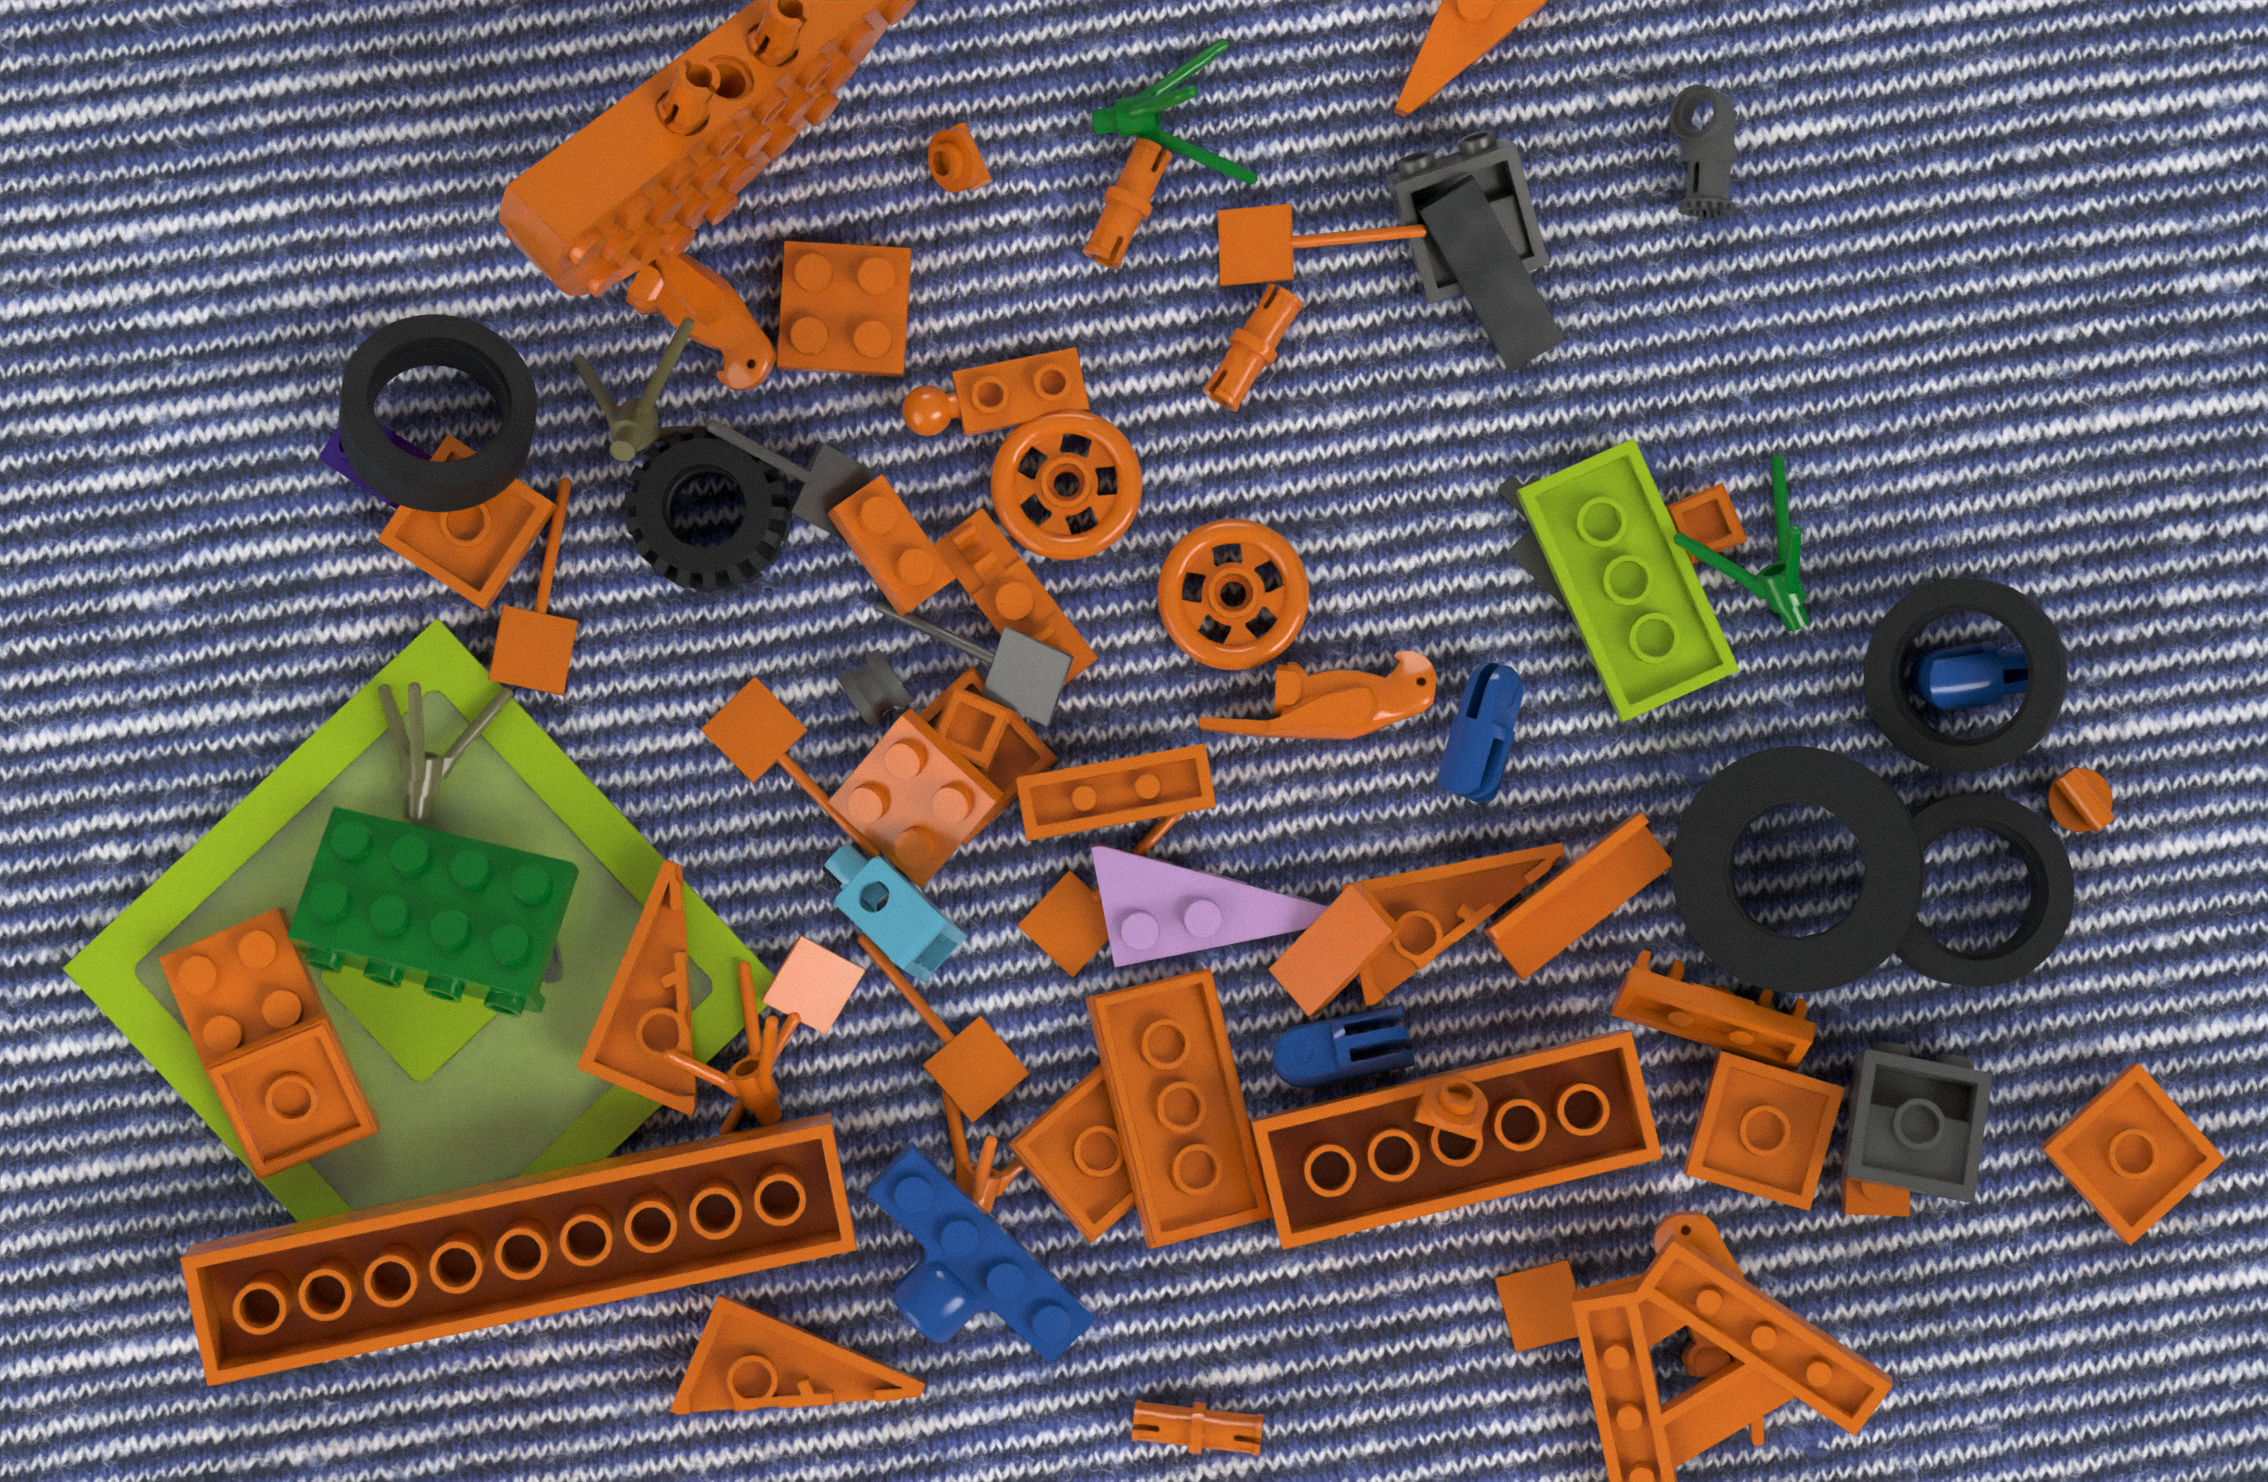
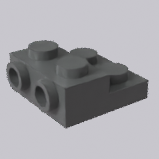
M1492 130L1473 133L1457 141L1459 152L1438 159L1435 158L1433 151L1417 152L1397 161L1399 172L1385 176L1399 226L1424 224L1416 207L1471 174L1479 184L1526 271L1549 265L1516 144L1506 136L1496 139ZM1429 231L1424 237L1406 238L1424 300L1429 305L1463 294Z
M1873 1042L1872 1049L1865 1048L1854 1055L1845 1117L1850 1118L1841 1178L1962 1202L1974 1201L1993 1073L1975 1070V1061L1973 1059L1958 1055L1936 1054L1935 1062L1910 1057V1047L1891 1042Z

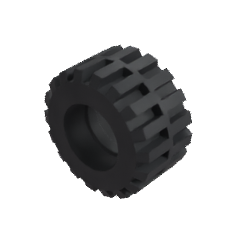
M706 426L692 427V433L685 435L676 431L665 436L668 440L666 444L660 448L653 444L644 453L648 458L641 468L635 465L629 477L634 482L631 492L625 491L624 506L629 510V518L625 519L628 533L635 540L636 544L634 547L653 569L683 588L689 587L702 593H712V590L719 589L729 592L739 589L738 584L747 580L753 583L763 576L760 571L768 563L773 566L780 557L778 549L782 541L787 542L791 530L787 526L788 516H792V513L788 511L791 501L788 499L786 492L788 488L782 475L774 466L709 432ZM714 474L723 475L735 482L744 495L746 509L742 524L731 538L719 545L712 547L694 546L686 542L674 527L673 507L676 498L689 482L698 477Z

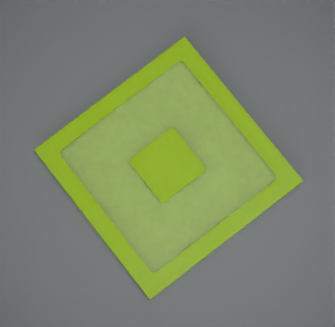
M439 618L434 620L62 968L255 1175L209 1076L207 1077L159 957L277 907L284 908L291 925L334 806L573 862L579 869V874L557 937L562 957L563 979L562 981L550 984L542 982L539 992L546 1001L541 1013L523 1009L521 1017L506 1016L486 1008L483 1005L485 1001L483 999L463 995L461 1002H449L427 994L423 991L424 985L403 980L400 988H393L368 980L363 976L364 970L343 966L340 973H330L307 964L325 1010L332 1020L380 1123L379 1132L260 1179L261 1183L298 1222L606 1159L663 1106L661 1103L579 1070L577 1066L665 858L513 697L510 698L499 714L459 758L447 779H441L439 795L432 797L429 819L414 820L403 816L406 793L400 791L402 772L397 749L383 710L378 688L384 684L390 686L409 739L408 685L412 682L420 684L423 701L425 751L443 755L503 688L499 682L488 680L489 671ZM684 880L695 1060L707 1064L745 1028L738 964L742 961L750 963L758 1015L769 1006L762 1002L761 998L775 976Z

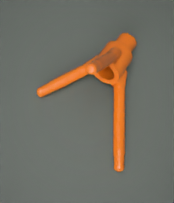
M742 961L738 964V973L748 1047L746 1058L735 1063L730 1071L725 1074L669 1048L663 1052L662 1057L665 1061L720 1087L732 1097H740L744 1107L754 1111L761 1125H770L778 1121L782 1116V1110L776 1100L779 1095V1089L772 1076L778 1035V1019L774 1015L766 1018L761 1042L751 966L749 962Z
M941 1088L955 1156L957 1183L990 1214L995 1198L1001 1196L1025 1167L1015 1158L1002 1171L991 1168L998 1142L997 1138L993 1135L985 1138L978 1163L971 1162L960 1110Z

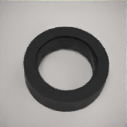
M426 314L412 316L390 323L373 333L359 346L350 359L341 387L338 420L340 440L344 453L358 476L383 497L399 505L421 511H460L475 507L494 498L504 491L522 470L530 452L537 417V393L531 373L522 357L504 338L491 329L474 321L450 315ZM430 365L454 368L469 374L483 384L490 392L499 409L501 426L496 436L486 447L469 457L446 462L421 459L398 448L384 434L378 424L374 403L382 388L395 376L412 368Z
M1976 578L1937 581L1918 588L1903 597L1886 613L1878 624L1868 645L1864 664V687L1867 702L1873 718L1883 734L1898 750L1911 759L1928 767L1949 772L1982 771L2005 764L2025 754L2052 727L2062 707L2067 686V661L2064 647L2055 626L2045 612L2033 600L2010 586ZM1957 611L1982 613L2005 625L2022 646L2028 665L2027 690L2018 711L2003 727L1989 735L1978 738L1950 736L1928 725L1911 705L1904 683L1906 656L1916 636L1935 619Z
M1976 793L1940 798L1910 812L1920 834L1923 851L1941 835L1960 827L1981 828L2001 836L2016 849L2026 865L2031 883V898L2026 917L2019 929L2011 938L1994 949L1976 954H1966L1952 950L1935 940L1923 927L1918 916H1916L1906 937L1894 951L1896 956L1910 968L1927 978L1961 986L1981 987L1999 985L2020 978L2037 968L2060 943L2067 930L2074 906L2075 891L2072 867L2062 842L2052 828L2039 815L2026 806L2008 798L1992 794Z

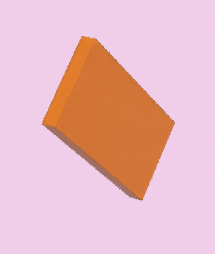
M1211 967L1085 998L1147 1249L1169 1245L1273 1217Z

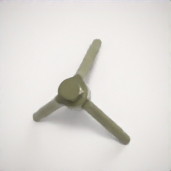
M686 317L681 322L641 398H630L622 406L616 405L586 358L581 354L573 357V363L578 369L580 376L606 414L609 427L611 428L610 435L613 440L610 452L617 460L630 461L634 458L637 451L656 442L668 441L665 436L679 431L682 435L692 433L691 426L657 427L658 412L654 407L695 326L692 318Z
M412 682L408 685L409 739L390 686L384 684L378 688L383 710L397 749L402 772L400 791L406 793L404 817L414 820L429 819L432 797L439 795L441 779H447L459 758L513 696V691L509 687H503L444 755L425 751L423 701L420 684Z

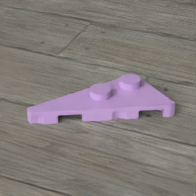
M1090 844L1115 967L1308 929L1329 907L1312 902L1307 898L1288 893L1285 895L1248 885L1247 882L1199 869L1193 870L1153 857L1152 859L1112 848L1107 844Z

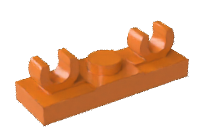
M983 508L979 509L933 545L956 579L1000 636H1002L1004 627L1008 625L1074 656L1064 686L1098 660L1096 654Z
M1205 743L1015 778L1027 841L1217 807Z
M1643 950L1639 954L1614 996L1610 1014L1612 1016L1794 1072L1813 1043L1816 1023L1804 1020L1807 1012V1005L1804 999L1797 998L1787 1015L1773 1010L1771 1006L1773 990L1764 989L1755 1003V1001L1736 996L1730 990L1723 987L1704 986L1694 982L1691 985L1682 982L1684 964L1676 959L1668 971L1667 977L1650 971L1648 963L1651 952Z

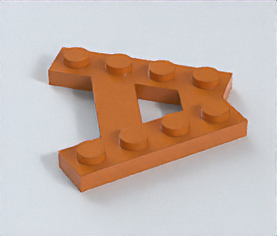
M1672 1233L1637 1283L1572 1294V1307L1609 1482H1678L1675 1471L1676 1467L1795 1397L1856 1436L1893 1387L1892 1376L1675 1233ZM1687 1325L1738 1359L1662 1404L1650 1347Z

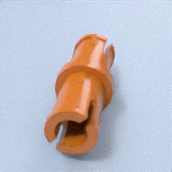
M1136 138L1133 144L1134 147L1115 186L1107 187L1102 197L1106 205L1093 233L1082 250L1084 255L1090 258L1095 254L1093 261L1111 269L1120 268L1122 259L1140 221L1148 220L1153 210L1150 200L1162 174L1173 157L1168 150H1163L1160 154L1159 152L1163 146L1145 138Z
M1269 284L1259 304L1243 328H1235L1228 341L1231 347L1218 369L1202 390L1204 394L1224 408L1228 406L1230 411L1237 412L1248 390L1264 366L1271 367L1278 354L1275 349L1289 325L1292 324L1298 312L1303 308L1304 304L1288 290L1282 287L1278 288L1276 284Z
M1136 1399L1131 1441L1138 1442L1140 1440L1189 1446L1188 1453L1202 1454V1449L1208 1448L1251 1453L1254 1456H1260L1264 1414L1258 1413L1254 1415L1207 1409V1402L1194 1401L1193 1407L1143 1402V1400Z

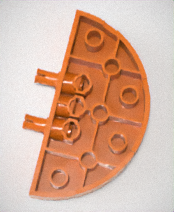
M754 0L506 185L499 213L500 224L506 229L504 235L563 293L569 296L592 294L594 297H599L613 284L629 277L662 254L669 260L675 258L692 242L696 236L695 229L707 220L712 226H715L731 213L739 202L736 194L772 160L780 156L793 143L797 135L808 123L816 127L829 117L840 102V99L835 95L838 89L851 78L858 65L867 56L888 26H893L904 18L917 0Z

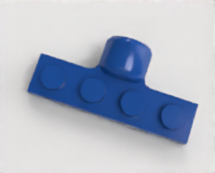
M912 1141L866 1186L867 1195L922 1244L925 1249L922 1258L894 1286L893 1296L895 1297L894 1303L902 1316L920 1334L936 1343L948 1342L977 1312L989 1310L1002 1318L1040 1355L1052 1364L1096 1319L1094 1311Z

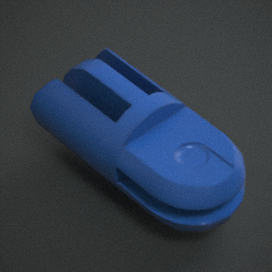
M1992 642L1940 648L1930 654L1919 656L1911 666L1909 681L1913 691L1922 701L1941 710L1949 711L2000 704L2003 695L2026 692L2028 671L2003 673V671L2028 668L2022 647L1997 650Z
M1484 663L1471 673L1464 690L1458 714L1454 715L1437 776V781L1441 788L1477 803H1489L1496 798L1510 748L1516 732L1513 730L1522 701L1523 685L1520 676L1512 667L1508 665L1499 666L1498 663Z
M1402 1004L1292 1027L1279 1036L1273 1047L1272 1065L1277 1075L1287 1084L1299 1088H1310L1416 1066L1414 1054L1410 1051L1351 1062L1353 1057L1390 1050L1407 1044L1410 1041L1408 1028L1403 1026L1388 1027L1349 1036L1345 1034V1032L1388 1024L1402 1019L1405 1016Z

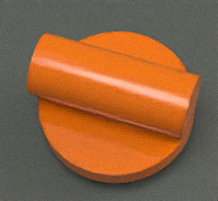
M960 123L949 129L941 130L932 137L928 147V166L933 178L940 187L948 192L956 193L968 189L974 191L992 182L991 175L966 123Z
M2074 766L2058 775L2052 781L2047 792V807L2053 820L2062 828L2073 832H2086L2090 830L2097 832L2115 818L2111 812L2113 802L2111 789L2106 780L2097 772Z
M1454 1076L1438 1077L1427 1085L1418 1103L1414 1121L1478 1140L1488 1112V1102L1483 1092L1470 1081Z

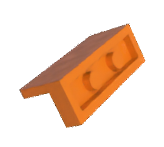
M1642 812L1631 814L1482 929L1520 980L1524 981L1672 866V859L1645 826L1649 821Z

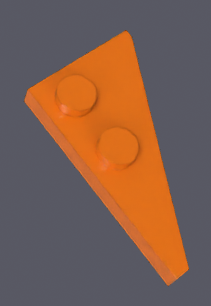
M1442 0L1396 104L1394 113L1406 117V115H1410L1417 108L1424 106L1469 65H1474L1508 37L1513 29L1526 18L1532 17L1543 8L1548 0Z
M1563 843L1358 881L1366 887L1402 929L1358 973L1364 1006L1378 1003L1386 994L1416 971L1430 963L1438 954L1469 933L1516 894L1547 873L1550 868L1563 859V855H1565ZM1351 883L1341 885L1342 892H1343Z
M664 859L577 1069L684 1114L693 1116L698 1107L696 1076L665 1061L662 1057L663 1052L669 1048L695 1059L683 866Z
M720 1294L714 1304L670 1411L682 1415L698 1411L728 1409L743 1411L774 1406L789 1408L833 1405L836 1402L875 1400V1402L896 1401L902 1398L921 1397L927 1381L736 1299Z

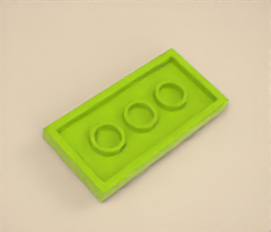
M1635 438L1516 491V495L1620 723L1740 670L1685 549L1674 543V536L1677 534V531Z

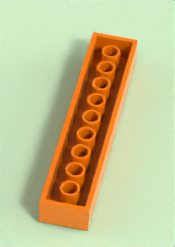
M831 1112L200 1242L192 1244L181 1256L180 1261L207 1386L846 1253L857 1250L832 1116Z

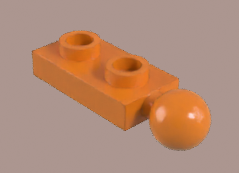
M1077 347L953 371L951 376L955 392L946 394L935 386H919L909 392L904 399L902 416L907 427L914 433L922 436L939 434L949 425L951 419L960 417L964 437L1017 427L1023 422L1056 410L1074 409L1089 411L1090 408Z

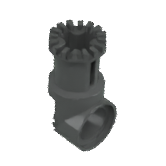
M1694 84L1686 87L1677 95L1671 108V126L1675 134L1682 138L1681 160L1687 162L1685 199L1679 202L1678 213L1689 217H1702L1704 211L1707 212V218H1712V212H1714V217L1716 218L1730 217V215L1735 213V203L1729 200L1731 164L1738 160V149L1734 148L1737 111L1733 110V107L1736 105L1730 100L1731 97L1706 85ZM1710 99L1713 104L1712 120L1704 130L1696 132L1692 122L1694 111L1702 101Z

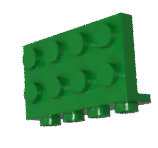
M334 806L287 938L305 954L303 961L306 964L326 972L340 973L342 967L347 966L364 970L363 976L388 987L400 988L403 980L424 985V992L449 1002H461L463 995L485 1000L483 1005L486 1008L506 1016L521 1017L523 1009L541 1013L546 999L539 991L579 874V869L573 862Z

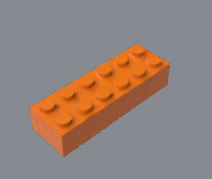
M1624 1029L1249 1118L1282 1250L1662 1159L1632 1031ZM1443 1076L1460 1077L1470 1081L1483 1092L1488 1102V1112L1478 1140L1414 1121L1420 1098L1432 1080Z

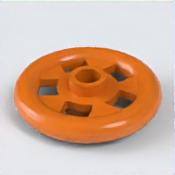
M1074 409L1048 412L1017 426L1007 436L998 450L990 480L991 497L995 512L1009 535L1027 550L1040 556L1057 560H1076L1093 556L1104 551L1119 540L1130 527L1137 514L1143 487L1138 457L1125 435L1106 419L1088 411ZM1064 434H1075L1090 439L1091 444L1088 457L1084 458L1070 452L1061 453L1060 449ZM1031 448H1034L1048 458L1041 464L1033 480L1018 472L1023 457ZM1114 467L1117 476V493L1099 496L1097 494L1098 478L1095 470L1097 468ZM1063 474H1071L1079 482L1077 492L1068 497L1059 495L1054 488L1056 479ZM1032 495H1037L1042 506L1052 513L1040 526L1034 524L1021 508V505ZM1092 508L1098 524L1085 532L1072 534L1066 517L1078 515L1086 509Z
M1220 519L1193 529L1172 548L1164 561L1159 575L1157 603L1161 620L1168 635L1189 657L1216 669L1244 670L1271 661L1286 650L1295 640L1304 624L1308 611L1309 583L1306 570L1299 555L1292 545L1279 533L1251 520ZM1224 544H1240L1242 562H1230L1215 566L1212 548ZM1271 560L1281 576L1283 586L1267 593L1260 576L1254 569ZM1187 573L1204 575L1206 577L1202 586V602L1200 603L1186 601L1182 598L1183 583ZM1235 583L1244 589L1245 600L1239 606L1231 607L1222 601L1221 590L1227 584ZM1262 607H1265L1277 621L1267 633L1257 639L1245 627V624L1252 621L1259 614ZM1209 615L1213 620L1222 625L1230 626L1231 630L1223 644L1208 639L1198 631L1206 616Z

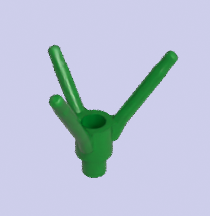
M1223 38L1199 52L1153 86L1134 95V97L1117 99L1115 107L1093 110L1092 112L1093 127L1097 135L1119 132L1121 137L1138 135L1139 138L1151 140L1167 149L1250 185L1255 184L1258 180V175L1255 172L1164 132L1161 128V110L1183 103L1196 97L1198 94V89L1194 85L1174 91L1171 90L1226 51L1229 44Z
M1775 454L1771 457L1778 560L1775 563L1763 568L1757 575H1753L1681 532L1674 536V543L1746 586L1759 599H1767L1771 611L1779 612L1785 629L1787 631H1795L1805 627L1810 622L1803 605L1807 595L1799 577L1802 529L1797 524L1790 526L1784 458L1779 454Z

